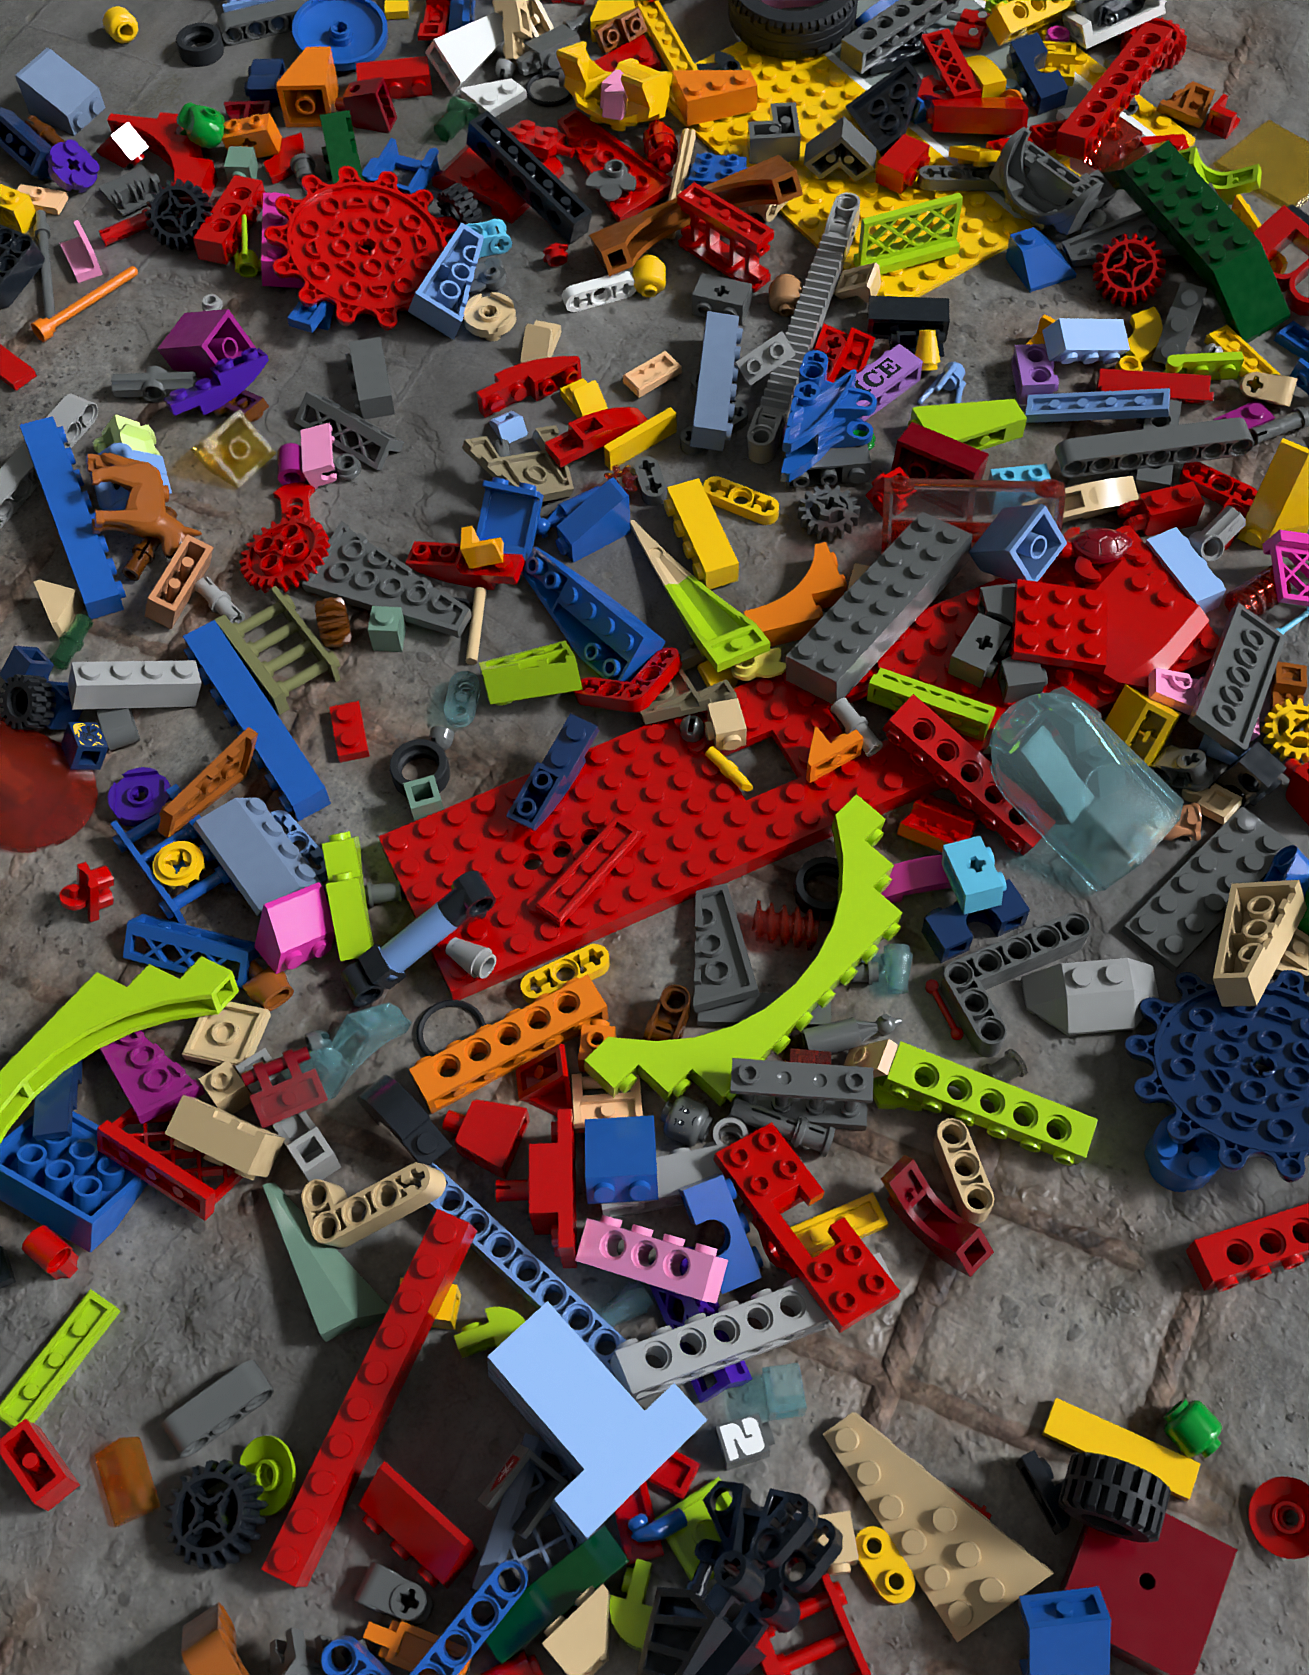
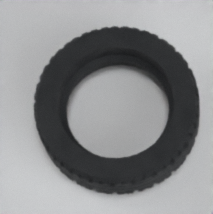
M729 0L728 16L733 31L742 42L753 50L775 58L804 59L829 52L841 44L842 39L849 35L854 28L858 0H828V2L819 7L803 11L777 9L760 0Z

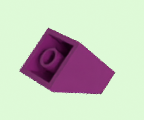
M222 309L184 313L157 350L173 370L196 372L197 378L213 379L210 368L216 366L219 360L236 358L241 356L242 351L256 347L230 310Z

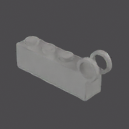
M724 1118L713 1129V1142L705 1144L703 1148L695 1150L678 1148L672 1150L669 1155L656 1157L659 1200L601 1203L603 1215L619 1218L684 1205L678 1189L716 1173L723 1174L713 1161L716 1152L729 1146L722 1143L720 1138L728 1134L735 1135L739 1139L744 1138L748 1135L745 1124L736 1118ZM726 1125H734V1126L738 1127L739 1129L733 1128V1127H726V1128H723V1129H721V1128L724 1127V1126H726Z

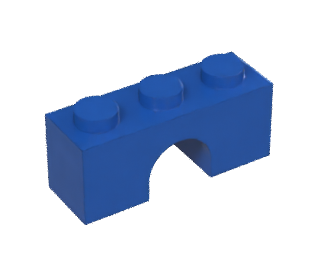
M716 1173L679 1188L678 1191L692 1224L697 1225L707 1220H717L724 1229V1242L716 1254L717 1257L728 1260L720 1293H727L762 1278L759 1268L764 1266L757 1247H751L746 1234L750 1233V1227L744 1213H737L733 1202L737 1198V1193L731 1179H724L723 1174Z

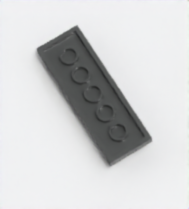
M1240 603L1236 604L1230 611L1188 722L1237 757H1240L1247 751L1286 636Z
M1241 806L1124 925L1121 932L1174 973L1224 921L1231 884L1261 882L1266 877L1275 855L1284 847L1294 844Z

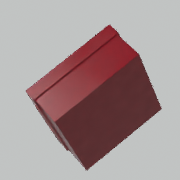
M1165 1513L1159 1540L1156 1542L1141 1543L1109 1535L1084 1524L1058 1591L1099 1586L1111 1617L1110 1654L1148 1675H1195L1238 1549Z

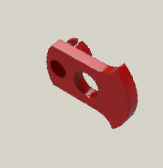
M933 74L921 79L922 83L918 93L920 99L929 101L951 99L943 82L935 79ZM957 85L955 88L957 92L964 91V87ZM943 90L945 93L936 94L934 91Z
M297 482L286 484L273 492L274 498L281 501L282 517H285L287 521H290L293 515H296L298 520L303 515L308 520L311 518L310 497L316 492L315 487ZM295 502H300L303 504V506L301 507L299 505L291 504Z

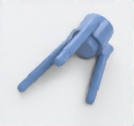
M957 362L947 363L942 373L938 374L935 381L919 398L918 404H922L934 390L940 391L941 388L947 391L956 389L954 403H961L962 392L966 385L962 380L965 375L964 367Z

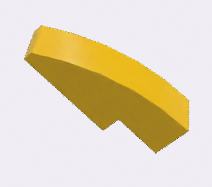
M983 55L965 57L982 88L981 98L1000 97L1006 89L1007 79L997 65Z

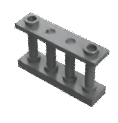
M732 1058L730 1093L740 1094L737 1098L787 1117L797 1119L803 1116L807 1118L809 1123L823 1128L831 1126L835 1129L866 1131L867 1103L873 1102L874 1068ZM730 1101V1110H731L733 1101H732V1102Z

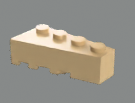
M1299 880L1231 884L1213 974V981L1222 1007L1257 1006L1307 910Z

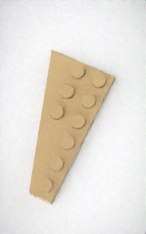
M856 1412L850 1413L823 1433L826 1441L883 1529L894 1542L914 1577L957 1642L1019 1599V1596H1023L1055 1573L1030 1555L1014 1539L1009 1538L999 1530L988 1518L942 1481L937 1480L927 1472L916 1460L910 1458L896 1447L891 1440Z

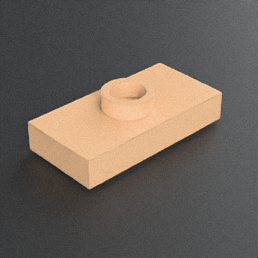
M20 184L17 191L30 196L36 211L44 210L48 214L59 215L69 199L66 191Z
M664 351L624 374L623 383L640 398L681 374L682 366Z
M890 1039L855 1047L849 1050L843 1066L874 1068L873 1078L888 1075L898 1044Z

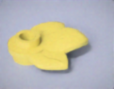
M778 647L732 666L731 672L733 677L742 681H751L756 677L770 678L786 671V663L780 662L781 649Z

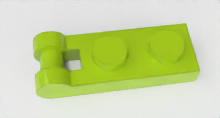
M1242 351L1174 354L1167 358L1166 370L1163 372L1211 375V380L1237 379L1244 357Z

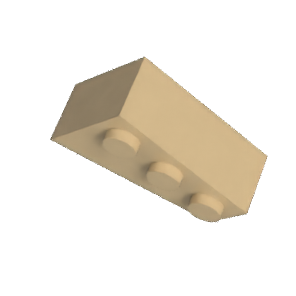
M186 1095L182 1096L165 1132L166 1135L175 1139L173 1145L188 1152H193L196 1149L205 1154V1160L219 1166H223L225 1163L235 1168L234 1172L250 1180H254L255 1176L268 1177L285 1140L284 1137Z

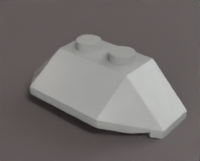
M1130 958L1061 963L1021 977L1026 1010L1036 1014L1066 1035L1134 1030L1143 1018L1140 1011L1141 1002L1149 997L1159 998L1153 965Z

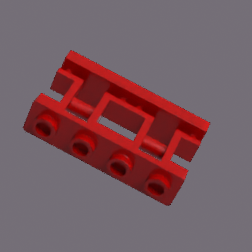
M695 182L677 195V204L680 206V210L690 215V225L681 229L683 237L678 240L680 247L731 279L752 284V292H757L771 280L769 270L759 264V258L770 250L768 243L774 239V230ZM720 234L730 240V245L720 240Z

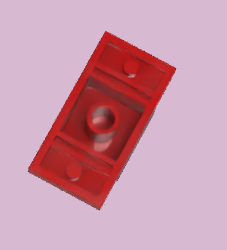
M557 1109V1121L551 1122L552 1143L529 1144L528 1178L519 1180L496 1179L497 1189H495L497 1203L528 1201L529 1215L534 1234H551L555 1257H561L563 1269L577 1268V1261H575L577 1255L576 1134L572 1109Z

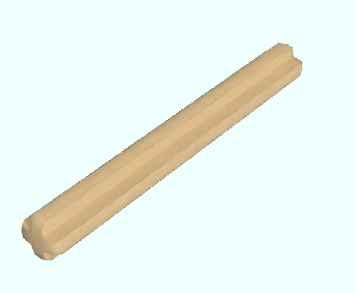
M685 128L682 130L668 201L677 198V195L684 190L685 177H688L696 137L694 129ZM675 231L674 233H672V234L666 236L665 239H666V238H669V239L675 238V236H676V231Z

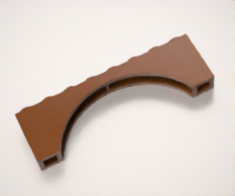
M780 155L703 186L737 208L768 204L780 205L803 195L797 170ZM677 198L589 234L598 261L607 274L612 276L633 267L640 256L654 244L675 231L690 225V215L680 210Z

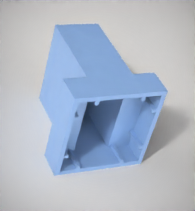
M548 1301L487 1356L488 1376L576 1477L553 1500L550 1509L580 1544L707 1421L675 1383L644 1411Z

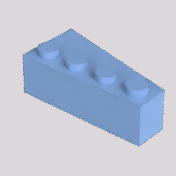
M462 222L416 291L408 309L409 313L453 340L464 317V310L467 305L470 287L484 236Z

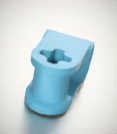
M492 219L480 223L466 224V226L484 236L479 258L503 254L512 247V240L506 234L507 228L502 220Z

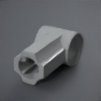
M1227 506L1202 531L1191 534L1188 540L1200 557L1206 561H1216L1222 556L1225 545L1246 525V519L1232 506ZM1207 542V548L1203 551L1204 544Z

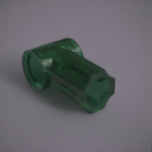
M453 96L448 102L447 112L433 126L434 133L441 141L448 143L465 125H469L471 120L478 117V105Z

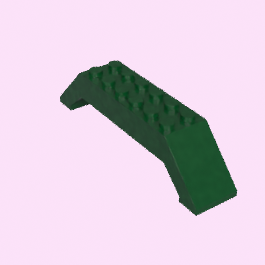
M1169 141L1141 146L1100 171L1115 190L1126 191L1211 288L1228 326L1246 343L1251 342L1290 318V311L1262 243Z

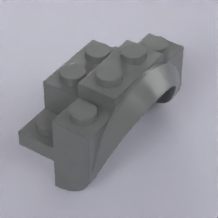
M1025 127L1019 129L1003 147L989 178L996 183L999 189L1004 191L1006 196L1004 202L1010 205L1015 213L1030 220L1034 227L1043 230L1054 225L1056 231L1066 235L1080 230L1089 211L1103 206L1107 199V196L1100 192L1104 184L1098 179H1095L1092 185L1034 143L1027 141L1031 133L1030 130ZM1024 167L1030 168V171L1027 176Z

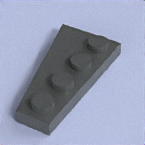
M727 883L696 891L695 993L693 996L695 1013L759 996L757 983Z

